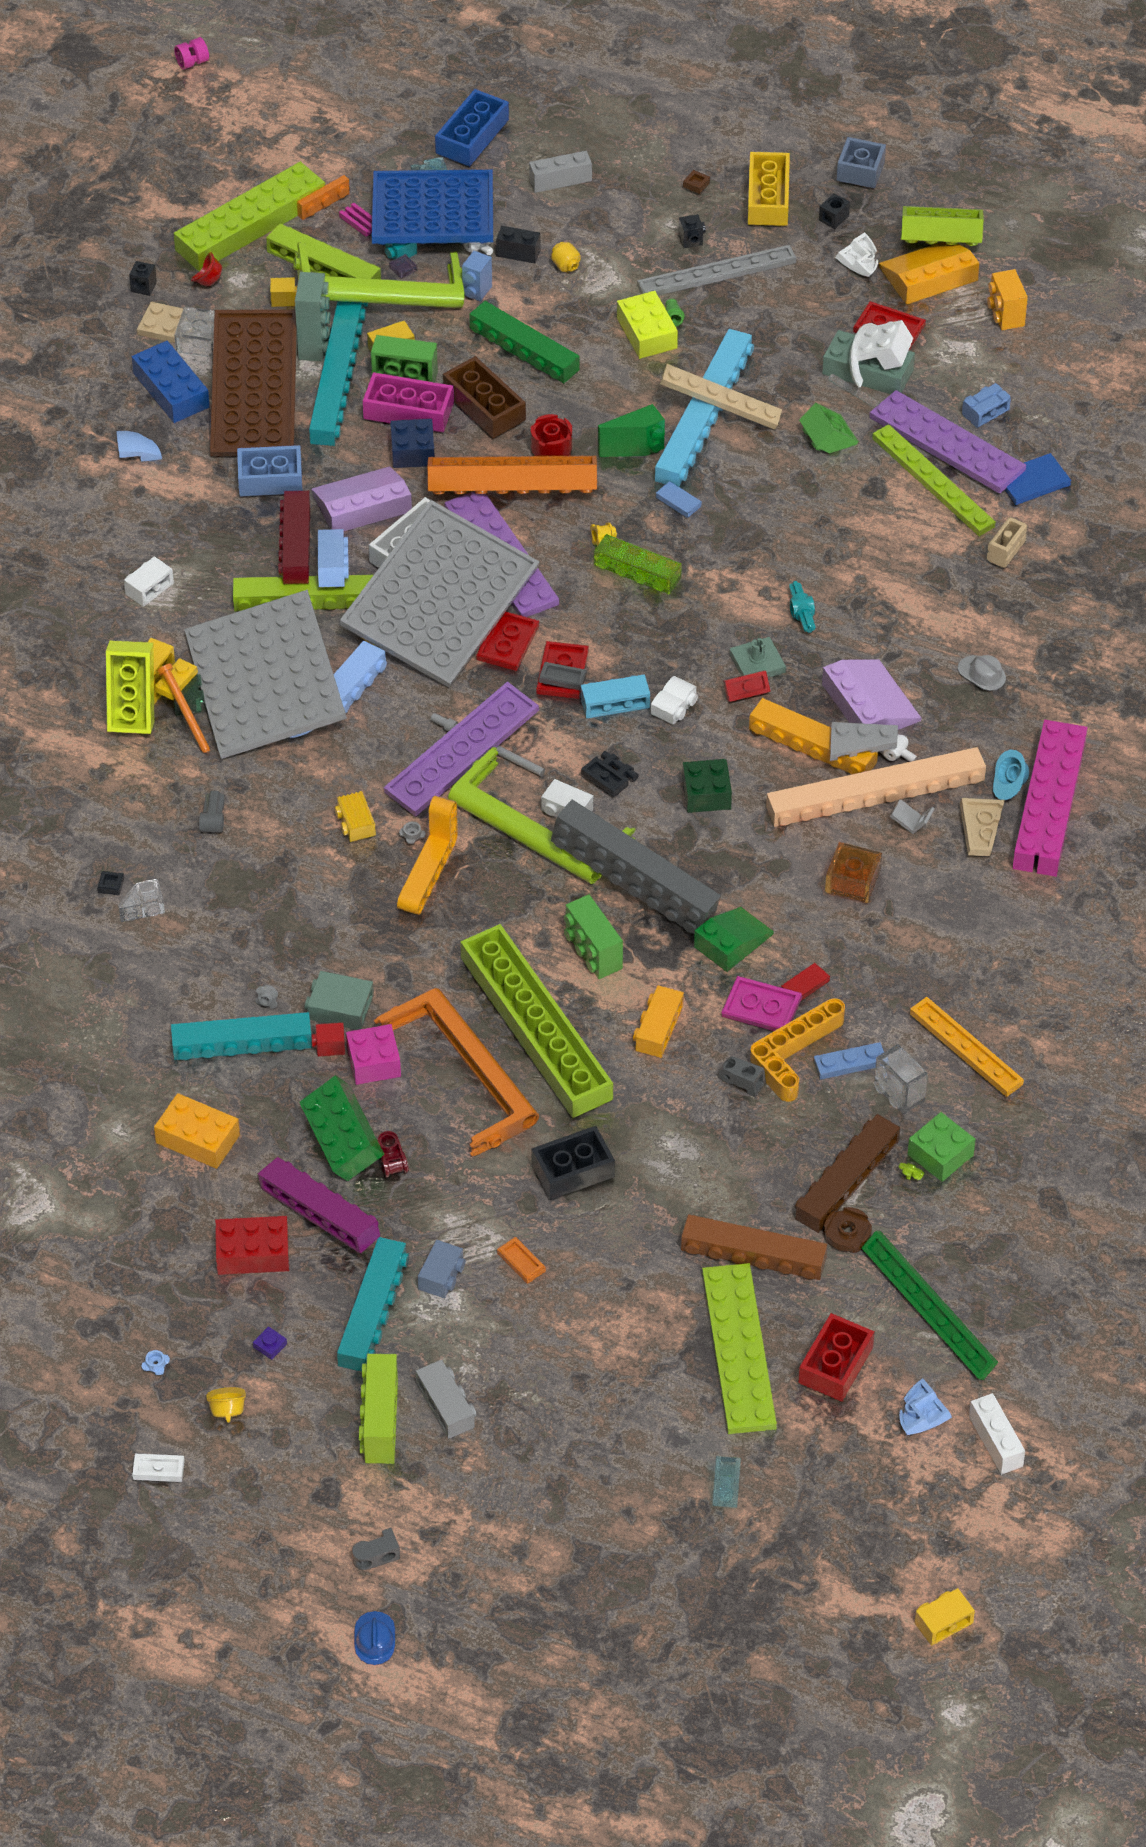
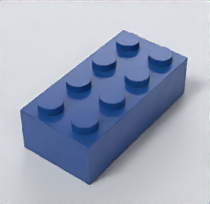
M474 89L435 135L436 154L470 167L509 120V102Z
M168 340L131 356L133 374L173 423L210 408L208 389Z

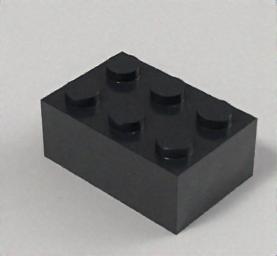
M597 1126L531 1148V1165L550 1200L615 1177V1159Z

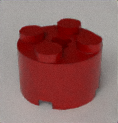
M555 414L538 417L533 426H531L532 453L535 456H570L572 451V425L569 420L558 418V415Z

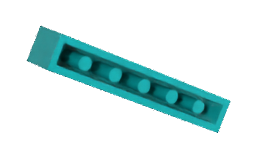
M309 1012L171 1024L174 1060L312 1048Z
M381 1237L377 1239L337 1352L339 1367L362 1372V1363H367V1354L376 1353L374 1348L376 1344L379 1345L381 1342L382 1325H386L388 1322L389 1305L393 1306L395 1302V1288L400 1286L402 1282V1268L408 1265L409 1253H406V1243Z

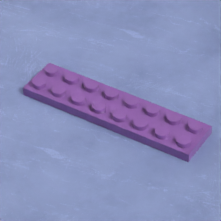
M897 390L870 412V419L884 427L889 424L906 440L999 494L1026 470V464Z
M473 491L444 502L446 509L528 555L486 493L476 494ZM537 568L511 605L518 615L529 617L559 605V598Z
M506 682L384 787V792L416 817L430 805L433 796L439 797L472 767L476 760H480L491 748L499 746L539 711V705L509 682Z

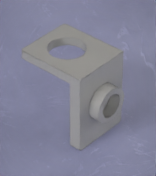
M899 800L890 817L914 834L927 824L935 808L931 807L921 815L905 802Z

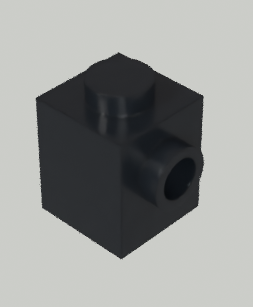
M699 215L679 217L678 236L683 249L703 245V234L706 233L705 223L701 222Z

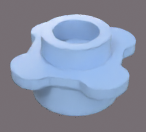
M150 1351L145 1357L146 1361L142 1363V1369L155 1372L156 1375H162L165 1365L170 1362V1358L161 1351Z

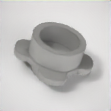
M408 822L399 830V835L403 836L408 844H414L418 839H423L426 836L425 831L421 830V826L417 822Z
M270 985L259 986L256 989L258 997L255 1000L256 1003L260 1006L276 1008L278 1005L276 1002L278 997L277 990Z

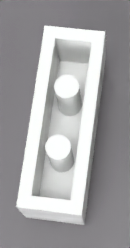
M992 1393L971 1401L969 1418L1000 1474L1002 1475L1023 1467L1025 1449L994 1394Z

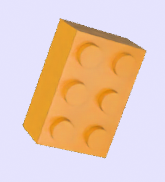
M179 1093L176 1094L154 1126L157 1144L216 1169L240 1136L238 1118Z

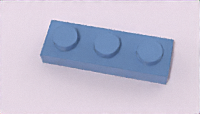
M878 1042L814 1056V1064L821 1080L887 1066V1059L881 1043Z

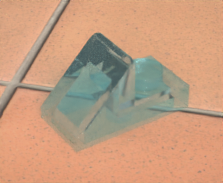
M716 1456L712 1506L737 1508L741 1458Z

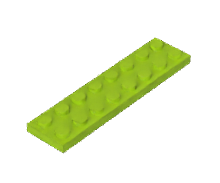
M750 1263L702 1268L728 1434L776 1430L777 1423Z

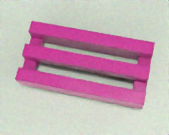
M353 202L351 207L347 206L345 208V211H339V217L365 237L372 233V215Z

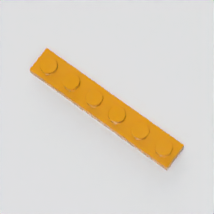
M925 997L910 1008L911 1016L1003 1095L1008 1097L1023 1085L1024 1079L928 997Z

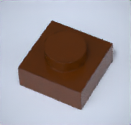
M692 170L684 179L683 187L701 194L709 185L710 176Z

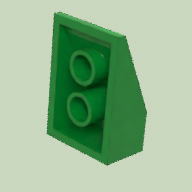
M653 404L598 425L599 457L648 456L664 449L665 419Z
M738 907L711 917L698 927L694 934V948L728 972L774 934V931L745 909Z

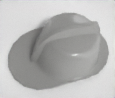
M967 656L958 664L960 675L984 690H997L1005 683V672L1002 670L999 660L994 656Z

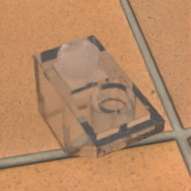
M158 879L135 883L118 905L121 922L165 913L164 899Z

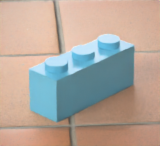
M645 674L581 685V702L587 719L650 708V691Z

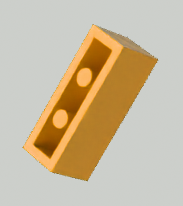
M657 985L655 993H651L648 998L647 1006L649 1007L647 1011L643 1010L641 1026L634 1031L633 1041H636L637 1052L659 1058L663 1057L683 1008L684 992Z

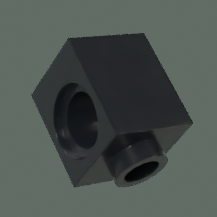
M833 193L819 206V221L836 229L849 217L850 201Z
M135 262L129 274L131 292L147 296L151 295L157 283L154 264Z

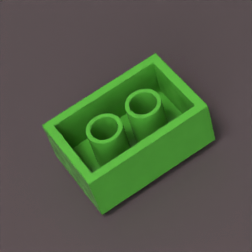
M376 335L371 350L372 374L374 372L435 383L438 373L437 343Z
M590 894L566 904V914L564 915L566 929H564L565 937L569 942H573L577 954L585 959L591 973L594 972L597 978L601 979L622 970L623 940Z

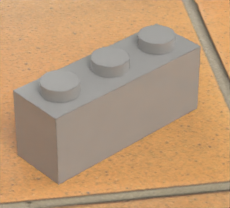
M587 151L529 162V180L535 193L591 182L592 162Z
M439 1360L416 1370V1384L446 1436L450 1439L475 1428L474 1417H477L474 1406L471 1403L468 1404L465 1400L466 1395L462 1386H457L455 1383L452 1369L446 1367L443 1360Z

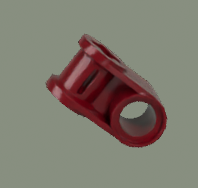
M392 1131L382 1132L378 1136V1142L385 1154L380 1158L384 1177L387 1178L390 1174L402 1171L408 1173L407 1159L397 1134Z

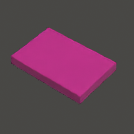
M737 976L721 1012L722 1017L775 1031L793 1021L802 999V993Z

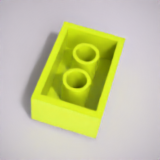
M656 291L617 301V319L639 359L677 349L678 330Z

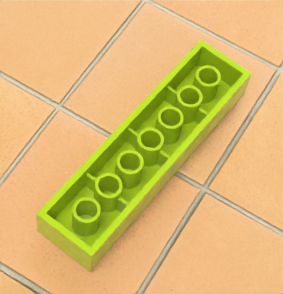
M300 161L174 232L175 251L200 272L209 252H212L214 257L220 261L271 232L280 223L285 224L297 217V201L325 186V182Z

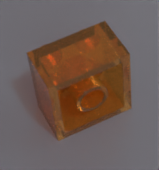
M839 842L826 874L825 892L868 903L881 871L882 853Z

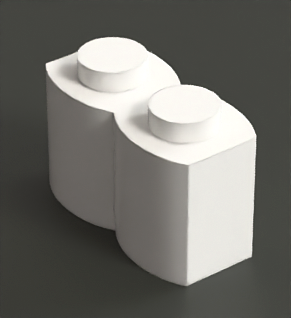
M673 676L652 701L651 714L674 725L678 720L684 718L686 709L696 703L698 698L696 686Z

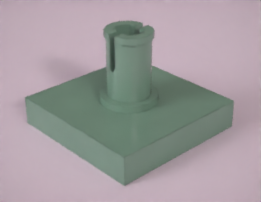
M770 637L757 638V640L754 639L752 642L730 648L729 654L741 676L766 670L768 678L786 673V666Z

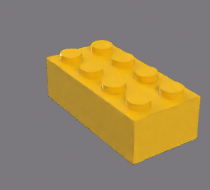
M750 152L749 225L788 226L790 153Z

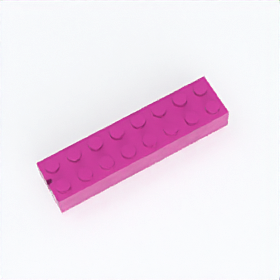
M1044 719L1015 847L1013 869L1033 872L1034 858L1037 855L1039 856L1037 874L1057 877L1086 745L1088 727Z

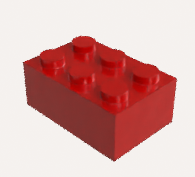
M287 1216L215 1219L218 1275L289 1271Z
M830 1313L799 1367L798 1383L843 1402L873 1349L875 1331Z

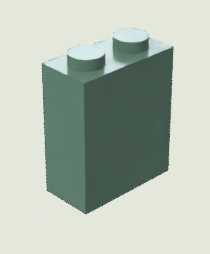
M320 971L318 978L312 982L311 997L308 996L306 999L305 1010H308L310 1020L326 1024L343 1023L345 1028L360 1030L363 1027L374 997L373 981Z

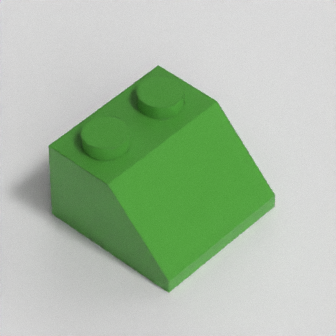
M816 402L799 419L803 426L802 430L812 439L811 444L818 451L823 450L833 453L857 445L859 442L841 414Z

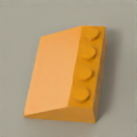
M946 242L878 263L879 268L906 305L978 281L979 262L973 253L959 244L949 245Z

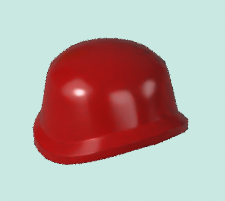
M212 252L208 253L202 269L190 281L197 282L206 287L212 286L218 281L222 273V265Z

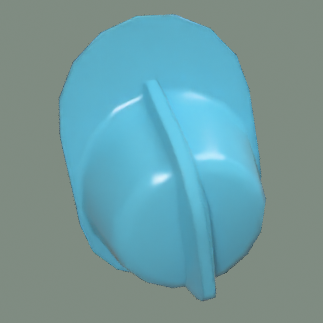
M1011 749L1005 751L996 762L993 792L1000 800H1008L1017 795L1022 785L1029 778V767L1019 751Z

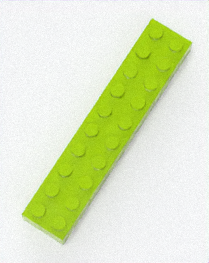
M496 925L460 941L462 961L571 1117L575 1118L612 1101L613 1082L502 925Z

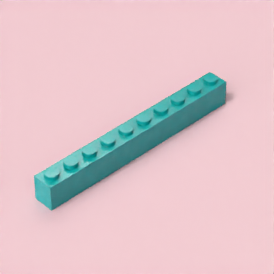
M337 301L309 428L310 444L335 446L336 438L341 436L340 423L344 422L343 408H347L348 400L346 393H350L351 382L349 379H353L354 374L352 364H356L357 352L355 350H359L360 338L358 336H362L363 323L361 322L366 319V309L364 308L368 307L369 303Z

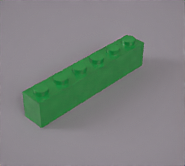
M484 301L469 314V325L472 331L487 338L490 342H494L504 350L511 352L521 360L528 362L536 369L545 372L553 379L564 384L580 370V356L489 302Z

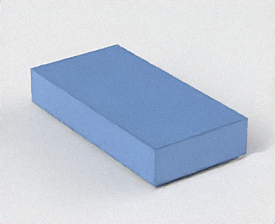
M670 481L656 492L657 499L687 518L701 507L702 501Z

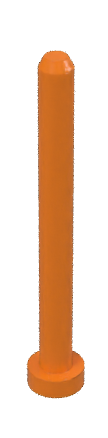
M171 663L160 667L157 671L159 675H163L201 751L203 753L209 752L210 747L171 672L173 670Z

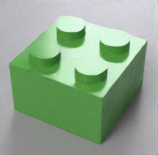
M940 1112L909 1138L908 1156L943 1182L974 1156L975 1138Z

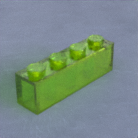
M608 534L604 536L594 550L595 566L654 588L657 591L670 595L681 579L682 563Z

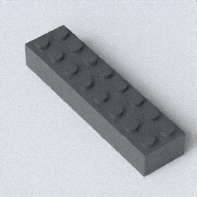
M573 799L558 814L551 842L558 848L564 849L573 855L576 860L584 862L595 872L601 873L610 879L613 884L621 886L632 896L638 897L647 903L650 908L658 910L669 920L675 921L684 927L689 933L695 934V930L709 918L715 916L721 895Z

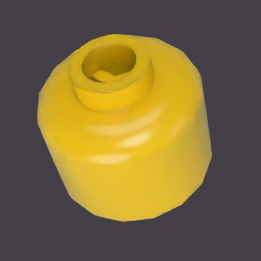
M560 242L553 247L551 259L560 271L572 272L578 268L581 255L572 243Z

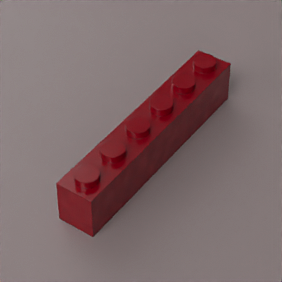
M284 491V499L280 500L279 576H283V584H308L310 491Z

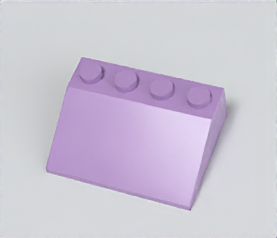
M390 466L311 489L330 530L343 529L347 531L406 514L412 509L411 493L405 481Z
M879 659L840 660L823 667L822 685L849 723L898 725L899 730L921 721L918 712Z

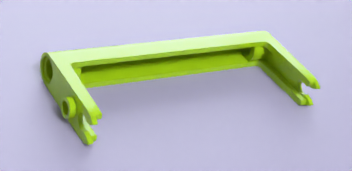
M297 242L298 252H295L294 270H297L298 281L300 272H311L306 244ZM457 252L450 253L451 264H447L449 284L325 276V282H329V291L326 297H329L330 301L463 308L464 287L462 268H460Z
M496 747L491 748L480 760H476L472 767L453 785L448 799L456 801L459 807L590 884H594L602 876L601 873L595 872L590 866L576 860L573 855L564 849L558 848L551 842L552 831L477 788L498 765V762H496V756L498 755ZM626 827L622 832L631 837L636 829Z

